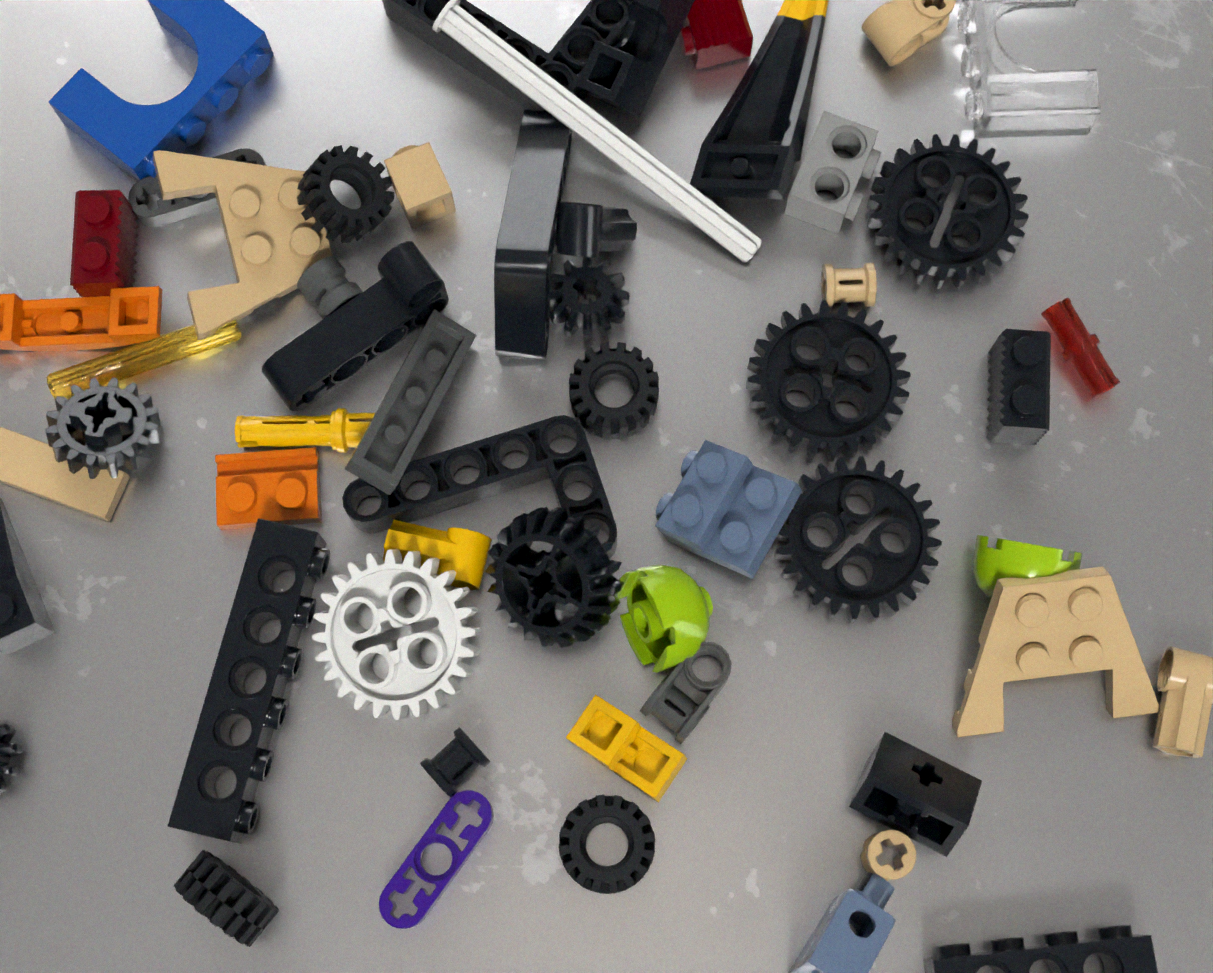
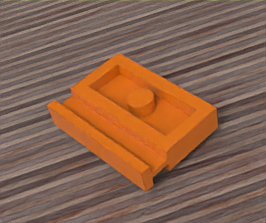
M317 448L215 455V462L217 463V527L221 530L255 528L258 518L285 525L322 523L321 486L318 465L319 451Z

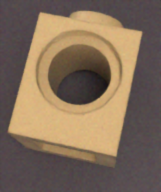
M430 142L420 146L409 145L396 151L393 157L384 160L388 176H390L393 183V189L411 229L456 212L452 191Z

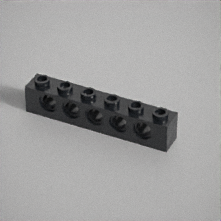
M258 518L167 827L242 844L244 834L250 835L252 833L259 812V804L253 802L259 781L265 782L267 780L273 763L274 753L268 750L274 729L280 730L287 714L288 700L283 699L288 678L295 679L302 660V649L297 648L302 628H310L316 610V599L311 598L317 578H324L329 565L330 550L325 549L327 543L318 532ZM284 570L295 571V581L291 588L284 592L273 591L272 583L278 573ZM269 619H279L281 623L279 635L271 642H260L258 638L260 626ZM254 669H264L266 672V682L263 688L256 693L247 694L244 689L246 675ZM240 719H248L252 728L250 737L245 743L233 746L229 739L231 726ZM232 770L236 776V787L228 797L220 799L214 790L215 780L223 771Z

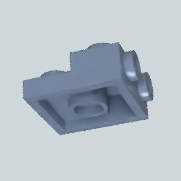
M705 440L699 451L692 450L685 456L681 465V476L683 479L674 494L666 493L660 499L656 508V519L658 522L655 526L668 542L753 579L802 490L796 482L754 466L748 456Z

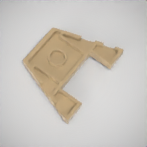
M162 150L153 151V162L163 200L215 193L237 283L188 291L187 300L197 340L213 335L217 329L235 319L238 321L253 313L254 309L276 297L281 298L297 289L299 278L310 266L323 258L332 256L329 241L325 238L327 235L326 229L323 227L319 233L313 230L311 227L317 222L315 218L311 217L305 221L301 214L308 205H298L297 196L302 191L297 188L299 181L304 177L303 174L306 171Z
M1104 567L1069 570L1049 577L997 579L978 638L980 643L978 655L973 669H968L963 688L966 692L960 710H955L952 719V728L957 737L1004 732V682L1106 670V710L1112 718L1159 713L1157 698L1111 575Z

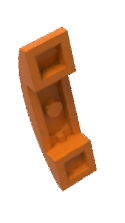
M159 286L111 288L110 296L22 300L15 293L0 294V349L17 351L95 350L132 345L160 337L162 289Z

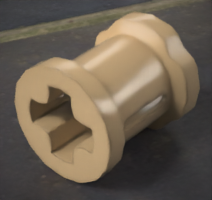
M865 263L863 268H834L832 264H823L821 296L822 300L827 301L829 308H832L834 303L863 302L866 307H874L877 293L874 263Z
M886 830L873 834L864 841L860 860L866 872L874 873L886 881L896 880L905 877L912 871L916 863V850L914 843L907 835L896 830ZM881 842L885 847L895 846L898 849L899 855L893 858L894 869L890 864L880 865L877 862L876 856L883 852Z

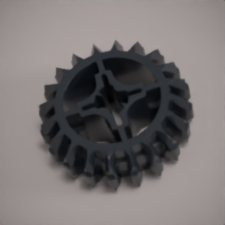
M540 507L529 514L523 513L517 516L510 525L501 529L499 534L496 535L499 542L492 545V548L488 551L494 562L490 563L484 572L495 578L496 582L491 584L487 592L498 594L501 600L495 611H507L511 616L508 628H517L521 625L524 627V640H533L539 636L542 647L552 646L555 643H558L561 648L570 647L576 642L580 643L581 641L589 640L595 635L596 631H600L607 626L611 619L610 614L617 610L618 605L621 603L615 594L621 591L624 582L612 574L620 569L622 562L610 560L607 554L612 549L614 542L601 543L597 538L601 526L592 525L586 529L584 527V513H575L569 517L566 507H557L551 511L547 507ZM534 541L553 545L550 552L544 550L537 552L530 547ZM558 602L565 606L571 603L579 607L577 612H567L556 609L555 606Z

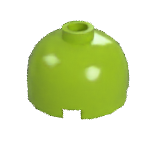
M977 535L973 554V573L977 586L989 598H992L997 579L1049 577L1069 570H1078L1081 566L1083 553L1069 551L1068 560L1066 561L1062 560V549L997 538L996 548L987 547L988 536Z
M657 564L625 572L619 579L624 582V585L621 587V591L617 593V598L627 597L629 612L621 614L620 618L628 642L638 660L643 665L654 663L655 667L652 671L658 673L675 667L685 661L687 657L690 658L695 655L701 647V643L706 640L710 626L709 616L713 613L712 601L707 590L702 586L699 587L690 575L676 567Z

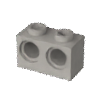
M823 111L790 190L784 214L836 234L839 233L845 218L854 221L864 193L856 190L861 177L871 179L881 154L880 151L873 149L879 131ZM845 149L850 151L854 157L844 159L837 156L834 151ZM829 190L838 199L827 201L820 198L816 192Z

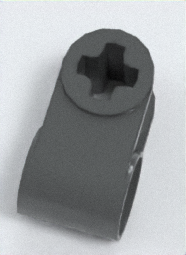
M714 642L701 643V647L695 655L690 658L687 657L685 661L679 663L673 672L667 675L640 710L645 716L652 714L675 732V740L680 744L685 741L709 710L710 703L725 686L730 676L731 660L729 654L722 646ZM711 655L717 658L722 667L721 675L716 680L710 682L698 679L692 669V665L698 657ZM665 702H669L681 713H683L685 717L680 716L677 712H675L672 708L665 704Z

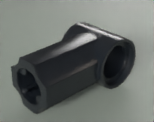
M559 202L554 253L580 257H599V251H624L626 245L636 239L637 223L629 216L628 209L603 207L602 205Z

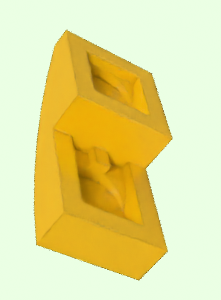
M596 694L566 737L568 741L658 803L687 760V757L682 752L641 727L638 721Z

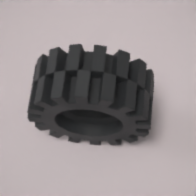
M342 145L334 146L330 152L328 149L325 150L303 174L304 177L298 184L297 189L302 191L297 196L298 205H308L302 211V216L305 221L314 217L317 222L311 228L317 233L323 227L326 228L328 232L325 238L334 241L340 234L341 243H350L354 238L356 241L364 239L384 220L392 209L389 204L394 200V192L386 191L393 184L390 176L385 178L380 176L386 168L381 162L373 167L369 163L373 155L367 151L361 157H358V147L349 146L345 152ZM340 180L349 184L360 198V208L351 209L342 205L331 191V181Z
M609 342L600 344V351L594 352L592 347L585 351V359L583 361L579 358L574 364V373H570L569 397L572 412L575 418H580L581 426L586 430L591 427L594 429V435L601 438L603 433L611 434V439H620V433L625 432L628 437L635 435L636 428L639 426L644 429L649 424L650 416H654L659 398V377L657 371H653L651 359L647 357L644 360L642 358V350L635 346L632 352L626 350V343L617 342V348H609ZM618 374L631 382L634 393L627 404L611 408L598 401L594 390L598 381L604 376Z
M603 794L596 795L589 800L585 799L573 811L569 812L560 830L558 847L564 868L575 882L593 892L611 894L629 889L644 877L654 858L655 834L650 820L639 809L638 805L623 799L621 796H605ZM599 824H615L627 836V853L615 865H599L587 853V836Z
M205 850L200 852L174 884L177 893L182 895V898L187 903L193 905L199 914L207 917L214 926L220 927L225 934L231 938L233 936L237 942L245 944L247 947L252 946L279 912L278 907L268 897L263 895L262 891L253 886L249 880L238 874L231 866H227L220 858Z

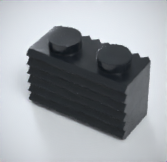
M1005 329L988 353L991 355L988 363L991 367L988 372L991 376L987 381L991 385L987 389L990 393L987 400L991 404L987 408L990 414L986 419L990 424L986 428L990 433L986 438L991 443L1037 445L1039 439H1042L1044 434H1047V431H1049L1051 333L1046 331Z

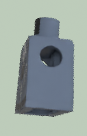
M866 872L856 891L848 888L834 898L788 973H869L896 921L892 915L883 910L895 890L894 887L882 877ZM849 923L854 927L856 935L852 932Z

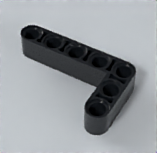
M382 0L386 15L394 23L526 109L546 111L441 30L437 33L432 29L435 21L431 19L438 16L450 0ZM460 0L459 4L462 9L582 101H584L589 93L576 86L587 60H577L573 57L578 54L590 55L596 40L609 46L614 44L622 36L629 17V8L625 0H591L553 49L547 53L467 0ZM607 19L618 21L614 25H606L601 22Z
M524 109L495 251L494 308L496 356L546 360L550 330L551 263L556 239L558 204L562 202L572 142V130L547 111Z
M566 415L554 416L411 461L397 487L390 495L358 478L347 486L342 497L343 507L353 524L363 532L378 533L388 530L393 520L410 523L549 478L559 508L566 507L569 517L575 513H584V527L586 529L592 525L601 526L600 529L605 531L609 537L607 542H614L612 549L607 553L609 559L615 554L617 547L616 523L585 431L577 420ZM566 435L576 441V446L567 453H558L550 448L551 441L558 436ZM519 450L528 455L527 462L519 468L511 469L501 463L503 457L510 451ZM471 465L480 470L476 480L469 484H460L453 480L455 472L463 466ZM422 480L431 484L429 493L421 499L412 500L405 496L408 486L415 481ZM575 481H582L591 486L592 493L583 500H573L565 494V489ZM367 496L381 498L380 508L375 513L366 516L357 513L358 504L362 499Z

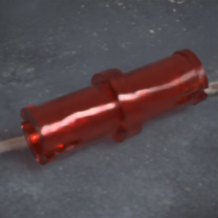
M1069 297L1061 302H1057L1041 313L1043 319L1047 321L1064 349L1061 356L1066 363L1071 361L1090 392L1089 395L1092 399L1121 383L1097 347L1101 343L1097 335L1089 334L1072 306Z

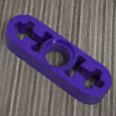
M464 790L456 793L449 799L380 895L379 911L382 918L389 925L399 929L412 928L419 925L426 918L491 828L494 813L487 798L476 791ZM476 801L481 805L477 813L483 820L478 827L468 824L458 836L468 840V844L461 851L455 841L438 834V831L444 823L450 831H453L461 819L460 815L455 812L457 807L461 803L469 807ZM435 843L446 845L452 854L450 868L441 875H431L424 869L422 864L424 851ZM413 868L419 878L428 883L435 884L436 888L429 895L427 890L421 887L413 899V904L418 908L416 914L413 916L404 913L400 918H397L393 914L397 905L392 900L395 892L406 894L412 888L416 881L407 879L406 875Z

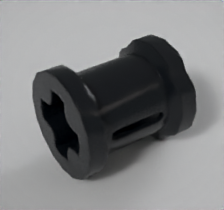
M460 727L453 732L455 738L432 759L425 758L420 763L449 797L457 793L456 786L479 765L486 767L490 763V760Z

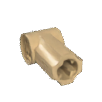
M1169 646L1163 654L1158 670L1157 688L1158 691L1162 692L1152 747L1161 750V752L1176 756L1200 758L1203 756L1211 706L1213 705V657Z

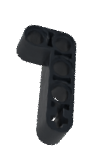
M413 241L400 243L381 258L377 268L381 280L279 349L263 364L262 373L289 410L293 412L299 411L313 404L422 328L434 309L441 313L446 308L449 298L444 281Z

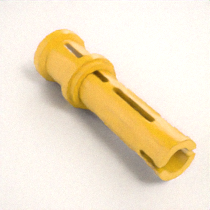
M337 408L336 411L331 412V415L320 416L238 415L235 421V440L238 442L237 446L239 448L257 446H331L332 450H337L338 453H347L349 448L357 447L375 413H349L346 408Z

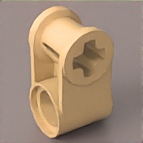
M893 0L881 5L872 12L863 22L861 29L889 66H895L946 30L949 14L953 11L956 0Z

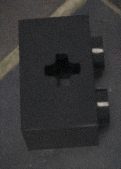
M884 732L865 763L849 807L893 830L902 832L916 842L947 857L969 826L982 780Z

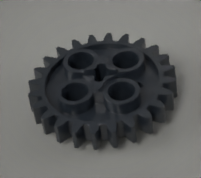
M934 134L927 149L919 139H915L911 146L910 154L902 148L897 149L893 159L894 163L885 161L880 171L882 177H875L871 191L875 194L870 195L867 203V209L874 211V213L870 215L867 226L880 230L876 233L873 244L874 246L888 244L889 248L884 256V261L888 262L899 257L902 263L898 273L903 275L911 268L917 270L916 283L919 285L925 280L927 275L934 276L936 289H941L946 277H951L955 287L961 289L967 274L972 281L980 284L985 276V269L989 273L996 275L1003 265L1001 260L1007 262L1011 260L1016 252L1013 246H1019L1025 235L1019 228L1024 227L1029 214L1019 210L1023 208L1028 197L1024 194H1013L1022 180L1020 177L1006 179L1005 174L1011 164L1009 161L998 165L991 162L996 149L991 148L983 155L977 153V139H973L967 148L960 147L958 135L954 134L949 145L943 146L939 136ZM960 175L964 178V183L951 211L950 219L944 229L939 246L933 248L930 246V240L944 209V204L951 191L955 177ZM934 177L940 181L942 187H931L922 178ZM968 194H979L986 199L988 204H977L970 199ZM917 218L925 224L926 229H914L907 224L905 219ZM952 236H964L971 242L972 246L961 247L954 242Z
M822 300L816 314H813L808 305L803 303L799 310V319L796 320L792 314L784 311L780 320L783 329L769 323L765 331L769 341L764 339L756 340L754 351L761 357L749 358L747 369L756 373V375L747 378L746 389L760 392L751 397L749 406L754 409L765 408V411L759 417L758 424L759 426L771 423L776 425L771 438L772 441L775 442L785 435L791 438L788 452L793 453L802 443L807 445L809 460H813L818 448L825 449L829 462H833L838 448L843 447L847 456L852 459L857 453V442H860L867 450H872L876 444L874 433L887 438L892 430L888 421L898 422L901 418L903 411L895 404H905L910 393L898 386L907 384L911 374L908 371L896 368L904 363L907 355L905 352L891 353L890 350L898 337L895 334L881 338L879 333L884 321H876L871 326L864 323L867 313L866 309L860 310L853 318L848 316L847 302H842L837 313H830L827 301ZM803 344L814 346L819 351L820 357L814 360H807L797 353L796 348ZM850 355L863 357L867 361L869 368L863 371L854 370L846 363L845 357ZM791 369L795 374L791 376L786 375L784 370ZM823 374L832 376V387L823 385ZM861 386H869L871 388V392H865L861 388ZM792 390H800L809 397L811 403L804 407L794 406L787 400L785 394ZM840 401H849L858 408L859 416L846 418L837 411L835 404Z
M859 456L854 468L849 470L844 459L839 457L832 474L822 463L818 464L815 470L816 482L803 474L798 481L803 494H800L793 507L794 509L791 510L785 521V524L788 526H782L776 537V540L786 542V545L776 549L774 558L790 561V564L781 573L782 579L797 576L800 581L797 583L793 595L797 596L807 590L810 591L813 595L808 608L813 610L822 601L828 603L829 619H832L840 608L846 609L849 623H854L860 610L864 609L870 622H875L879 618V606L881 605L886 612L893 616L899 611L896 597L910 605L917 598L910 585L925 589L930 583L928 577L920 570L933 571L938 566L939 562L926 554L927 552L938 550L942 545L941 540L928 536V533L938 527L940 521L932 518L924 519L923 516L933 504L932 501L923 500L916 502L913 497L921 485L915 483L907 488L901 486L900 483L904 474L902 469L895 472L891 478L885 476V461L880 460L873 471H869L866 469L864 456ZM853 494L863 496L870 505V512L867 514L852 512L846 505L845 497ZM882 510L890 511L891 516L876 526L863 544L858 543L854 545L830 569L826 570L822 567V562L841 549L850 534L853 536L857 535ZM815 526L826 528L832 535L833 544L828 547L814 545L808 538L807 530ZM889 531L897 533L904 541V551L898 553L888 551L881 543V534ZM856 564L862 567L867 574V583L862 586L851 585L843 576V566Z

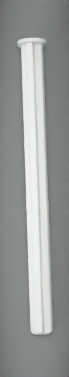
M450 0L445 5L433 24L432 29L435 32L444 31L742 262H747L753 257L762 243L757 235L459 6L460 0Z

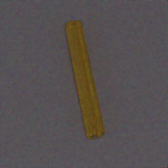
M235 319L217 329L213 335L197 340L193 324L163 334L158 338L137 343L50 373L47 376V385L54 398L61 396L69 399L72 397L70 386L74 384L82 390L90 388V379L96 378L100 386H107L112 377L121 381L237 341L241 338V330L238 321Z

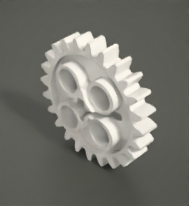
M399 549L387 550L385 562L378 552L366 554L367 568L360 561L348 563L351 578L343 574L334 575L332 580L339 592L322 593L320 597L330 606V609L326 612L314 613L313 616L317 621L326 624L324 632L312 635V640L326 643L327 650L315 657L316 661H330L333 666L323 677L324 680L329 681L340 678L343 683L337 692V696L341 698L353 692L357 694L353 708L357 711L373 702L372 712L374 718L384 716L389 707L391 708L394 720H400L406 717L408 707L415 717H419L427 713V702L435 709L443 706L446 703L442 690L451 695L462 690L454 676L467 677L473 673L470 666L463 662L464 657H473L480 654L478 648L468 644V637L482 633V628L468 625L466 619L479 611L478 607H463L461 600L468 594L470 589L468 587L452 589L450 585L456 576L454 570L437 575L439 559L429 558L420 566V551H408L403 561ZM409 588H414L418 591L422 598L421 610L417 615L409 612L405 606L404 597ZM362 603L369 606L373 612L374 620L369 630L363 628L357 618V612ZM432 617H436L439 620L438 626L401 637L398 640L379 644L361 651L355 647L356 642L386 633L398 627L411 625ZM424 638L430 639L437 648L438 655L433 665L427 664L420 656L419 647ZM376 653L381 654L388 662L389 672L385 680L379 678L372 669V661Z

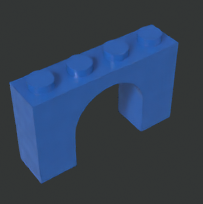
M148 0L159 24L198 54V65L192 81L176 97L154 105L134 104L117 96L81 68L48 101L64 125L133 180L138 182L146 177L151 176L154 178L157 174L153 162V151L162 150L182 153L188 146L196 144L203 137L208 124L220 112L228 110L235 103L239 92L252 78H257L265 72L270 59L274 56L265 32L224 0Z

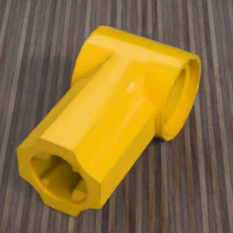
M393 520L386 535L383 560L385 562L386 552L391 549H399L403 561L408 551H420V566L429 558L439 559L437 575L450 570L456 572V576L450 586L479 590L492 539L479 532L463 528L451 527L447 531Z

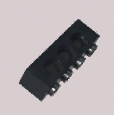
M1131 925L1097 928L1099 939L1081 941L1078 940L1077 931L1044 934L1045 945L1025 947L1023 937L990 940L992 951L971 953L969 943L937 946L938 957L923 959L925 973H977L981 967L986 965L990 966L995 973H1029L1032 964L1040 959L1046 962L1051 973H1084L1085 960L1095 953L1104 964V973H1158L1151 935H1132Z

